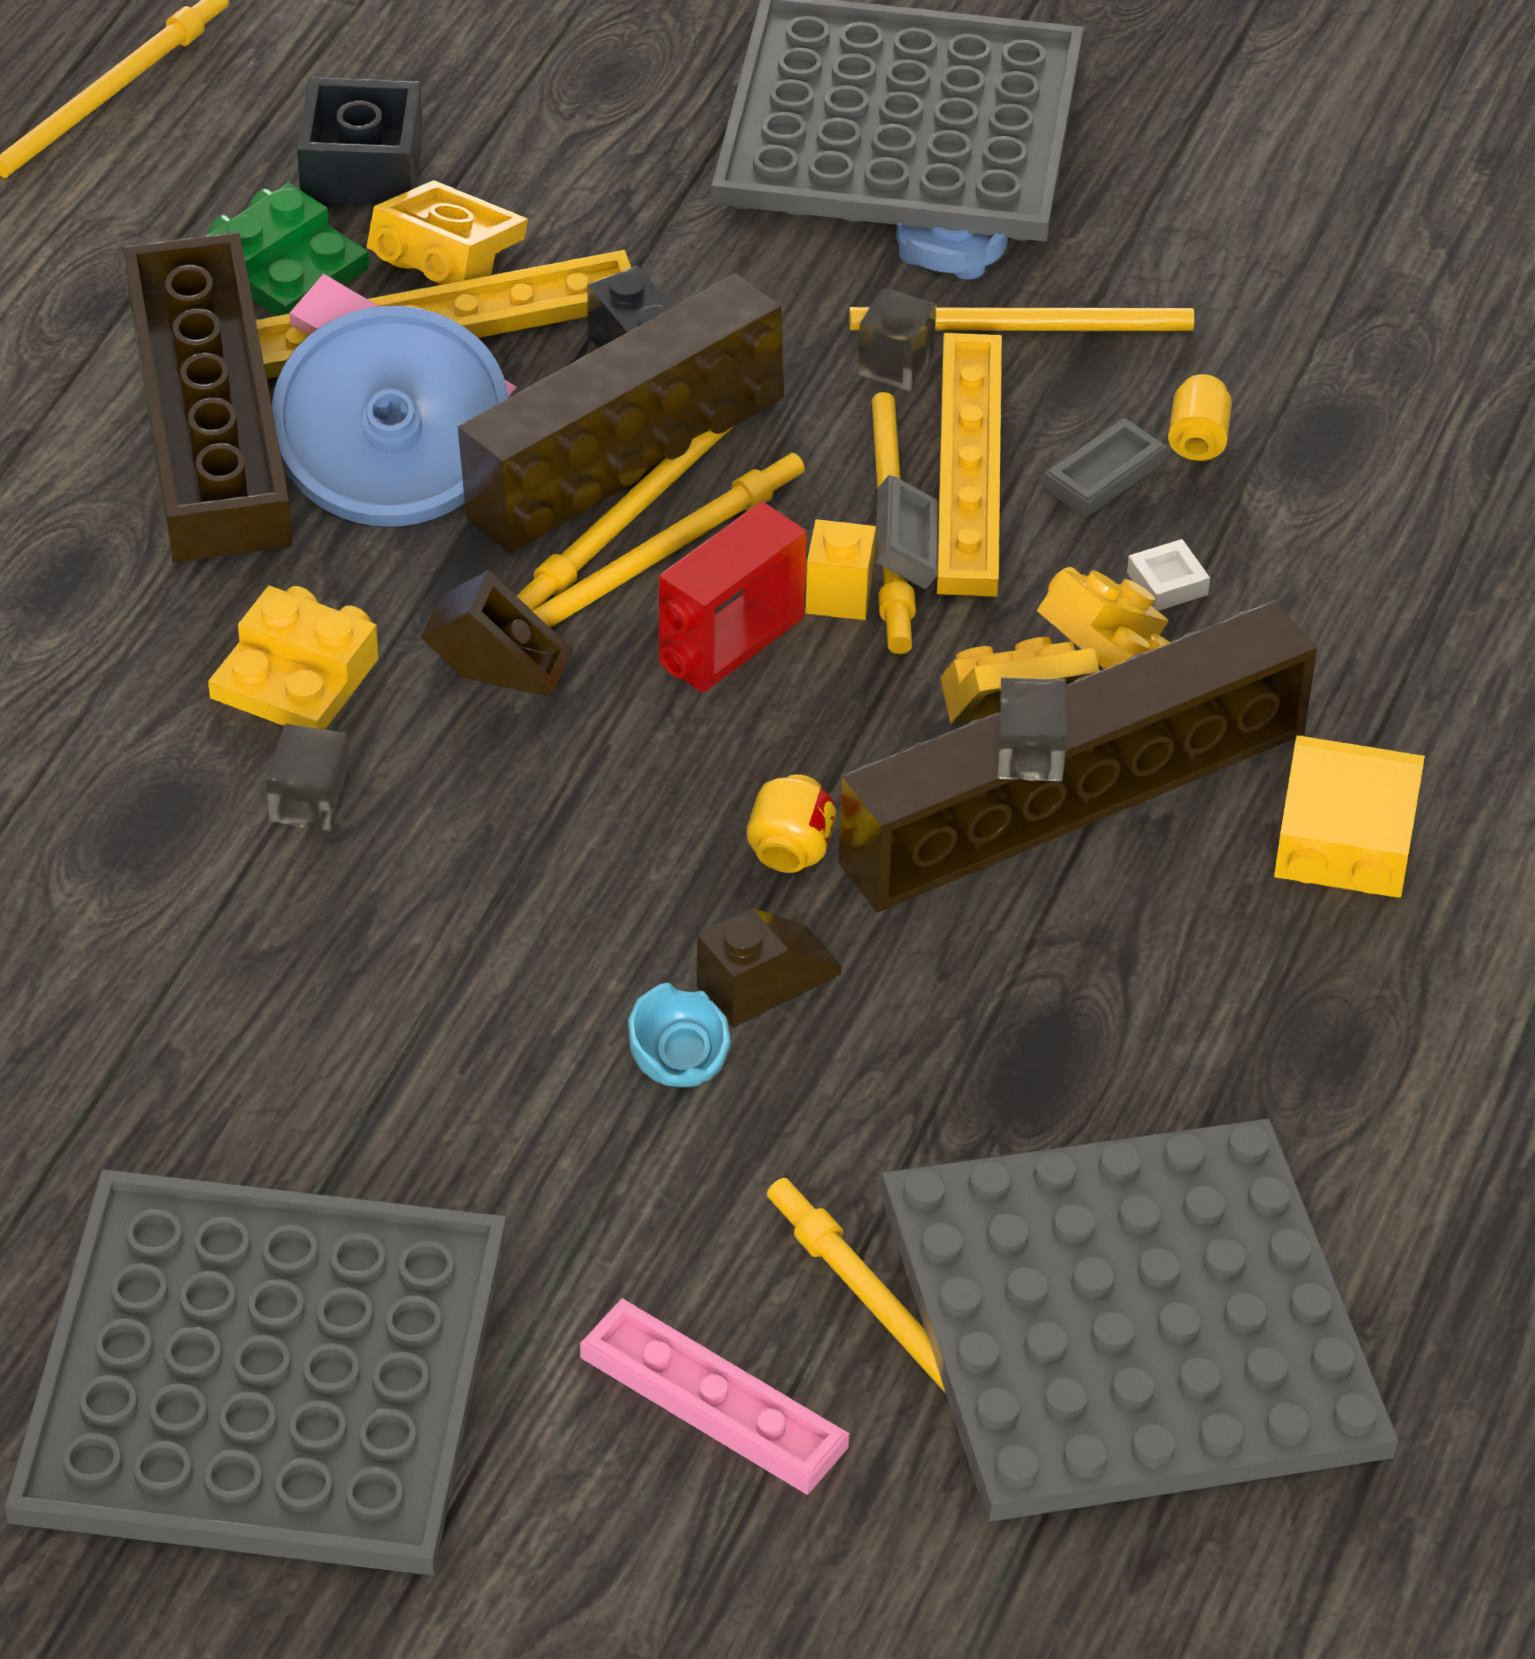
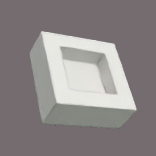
M1183 539L1135 553L1128 557L1127 574L1133 582L1139 584L1154 596L1155 600L1151 606L1157 611L1208 595L1210 577Z

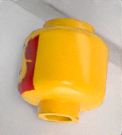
M797 774L769 781L764 784L757 794L747 825V841L757 854L759 860L767 867L785 873L798 872L803 868L817 864L825 855L836 822V805L830 795L822 789L821 785L808 776Z

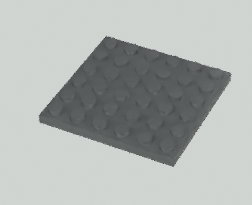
M760 0L711 186V204L732 206L737 209L753 208L787 212L797 216L815 215L842 218L850 222L868 221L895 225L902 223L904 226L968 230V233L984 235L998 233L1005 234V237L1019 241L1037 240L1047 242L1082 49L1084 27L841 0Z
M1270 1119L933 1165L881 1174L879 1191L988 1522L1394 1458L1399 1443Z
M102 1169L6 1500L5 1513L7 1524L434 1576L507 1235L506 1216Z

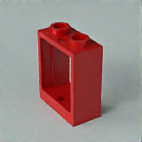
M761 501L660 574L659 663L673 677L683 679L700 692L705 693L804 619L807 531ZM743 589V595L715 615L717 607Z

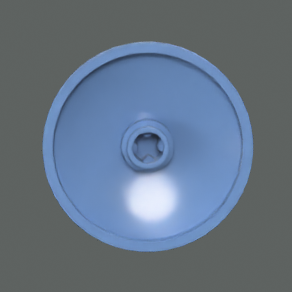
M378 306L340 316L321 326L299 344L288 358L277 379L272 398V411L282 465L293 483L305 496L324 510L343 519L371 526L394 527L433 520L465 503L457 426L503 402L509 396L504 376L496 359L488 348L468 329L454 320L425 309L406 306Z

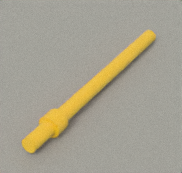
M200 0L193 7L184 6L166 20V27L2 152L0 154V176L3 178L10 176L179 44L187 46L204 33V25L229 6V0Z
M895 302V307H850L849 329L895 330V336H919L920 331H1193L1194 309L920 307L919 302Z
M886 392L878 393L872 398L877 489L888 475L900 479L895 398ZM883 567L884 586L878 593L880 617L886 622L888 649L894 654H904L912 648L911 620L916 614L915 592L908 584L907 579Z
M733 427L721 434H715L711 430L692 439L689 449L683 456L674 460L666 457L561 555L553 554L534 571V580L516 596L531 610H534L544 604L552 595L557 596L570 588L577 581V572Z
M790 453L762 471L752 469L732 482V489L532 611L552 628L742 510L748 511L761 501L764 503L770 501L773 498V491L804 473L805 467L801 458L795 453Z
M781 1178L774 1182L768 1189L767 1197L795 1227L794 1237L812 1257H822L945 1392L932 1347L922 1325L842 1239L843 1229L825 1209H815L787 1178Z

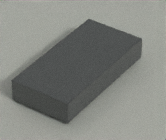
M1123 418L1044 473L1043 489L1087 518L1165 463L1168 446L1126 418Z
M888 475L877 489L875 563L926 589L937 577L939 501L891 475Z

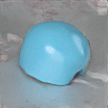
M670 983L659 984L637 999L628 1019L630 1051L634 1060L645 1075L666 1086L695 1087L702 1082L709 1081L722 1069L731 1047L727 1017L713 1001H709V997L704 991L687 992L676 990Z

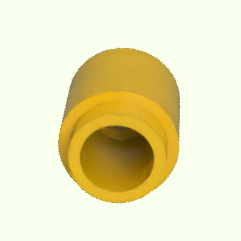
M1195 375L1188 378L1175 392L1168 440L1172 449L1180 456L1190 460L1204 461L1215 458L1224 451L1228 439L1232 399L1221 380L1210 375Z

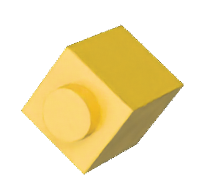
M815 520L807 559L806 614L866 620L874 579L876 526Z

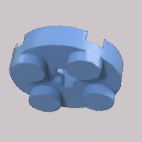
M902 223L896 225L899 255L904 262L938 272L954 273L962 279H975L982 276L985 272V267L997 261L1003 255L1008 245V237H1005V234L994 233L993 235L968 233V230H947L940 227L930 229L904 226Z

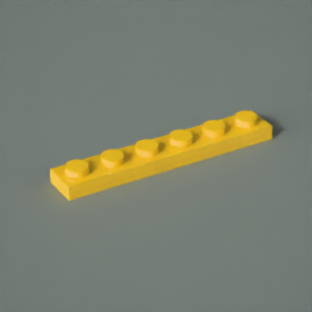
M944 333L937 594L997 597L1002 335Z

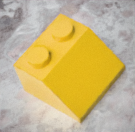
M1297 735L1274 877L1401 898L1425 756Z

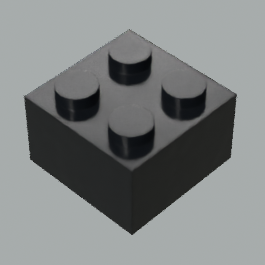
M309 77L297 146L300 190L316 201L326 204L378 205L415 189L423 136L421 83Z

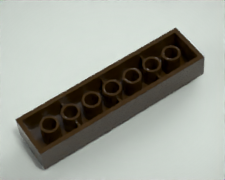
M1272 601L1253 610L1242 611L1228 620L1201 631L1188 633L1179 640L1149 652L1136 654L1122 663L1095 674L1082 676L1070 684L1038 697L1027 698L1016 706L986 718L973 720L964 727L932 740L916 743L907 750L875 763L864 764L853 772L842 776L838 863L878 913L1293 740L1297 735H1305L1317 647L1276 601Z

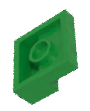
M290 183L285 184L274 192L268 188L260 190L252 198L248 209L234 218L228 215L218 217L211 224L206 235L213 236L240 232L252 300L275 316L290 314L323 274L345 285L369 269L368 251L330 227L328 208Z

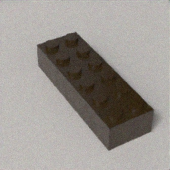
M240 232L123 247L129 300L172 562L293 546L289 498Z
M733 274L457 426L466 519L508 552L512 553L624 488L636 483L650 473L666 457L674 460L683 456L689 449L692 439L710 430L715 434L724 433L731 427L784 398L781 305L737 274Z

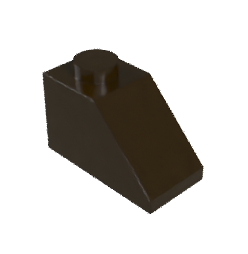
M490 570L441 595L421 635V638L463 678L548 696L555 691L573 652V649Z
M754 908L697 935V987L700 991H704L709 997V1001H713L727 1017V1021L732 1028L841 975L842 966L805 924Z

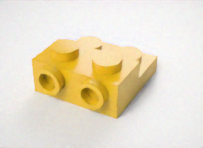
M433 180L374 206L366 248L374 251L380 259L396 267L405 269L415 268L423 271L428 279L440 285L492 274L495 254L525 239L528 219Z
M1073 567L1062 569L1051 580L1048 594L1037 609L1043 617L1081 650L1094 648L1097 662L1103 669L1122 663L1136 654L1146 653L1171 643L1159 636L1169 620L1151 606L1155 598L1149 591L1128 579H1124L1121 584H1117L1097 571H1091L1088 576L1081 575Z
M269 585L238 623L239 643L208 681L210 699L319 738L378 661L377 624L372 623L369 616L357 607L344 606L338 611L319 604L314 595L302 587L292 586L287 591H283Z
M1037 637L1016 644L1014 651L994 654L992 647L981 646L959 652L956 655L957 660L950 664L940 676L950 723L955 724L986 718L1016 706L1027 698L1038 697L1070 684L1082 676L1099 672L1094 648L1075 651L1072 641L1052 644L1050 637Z

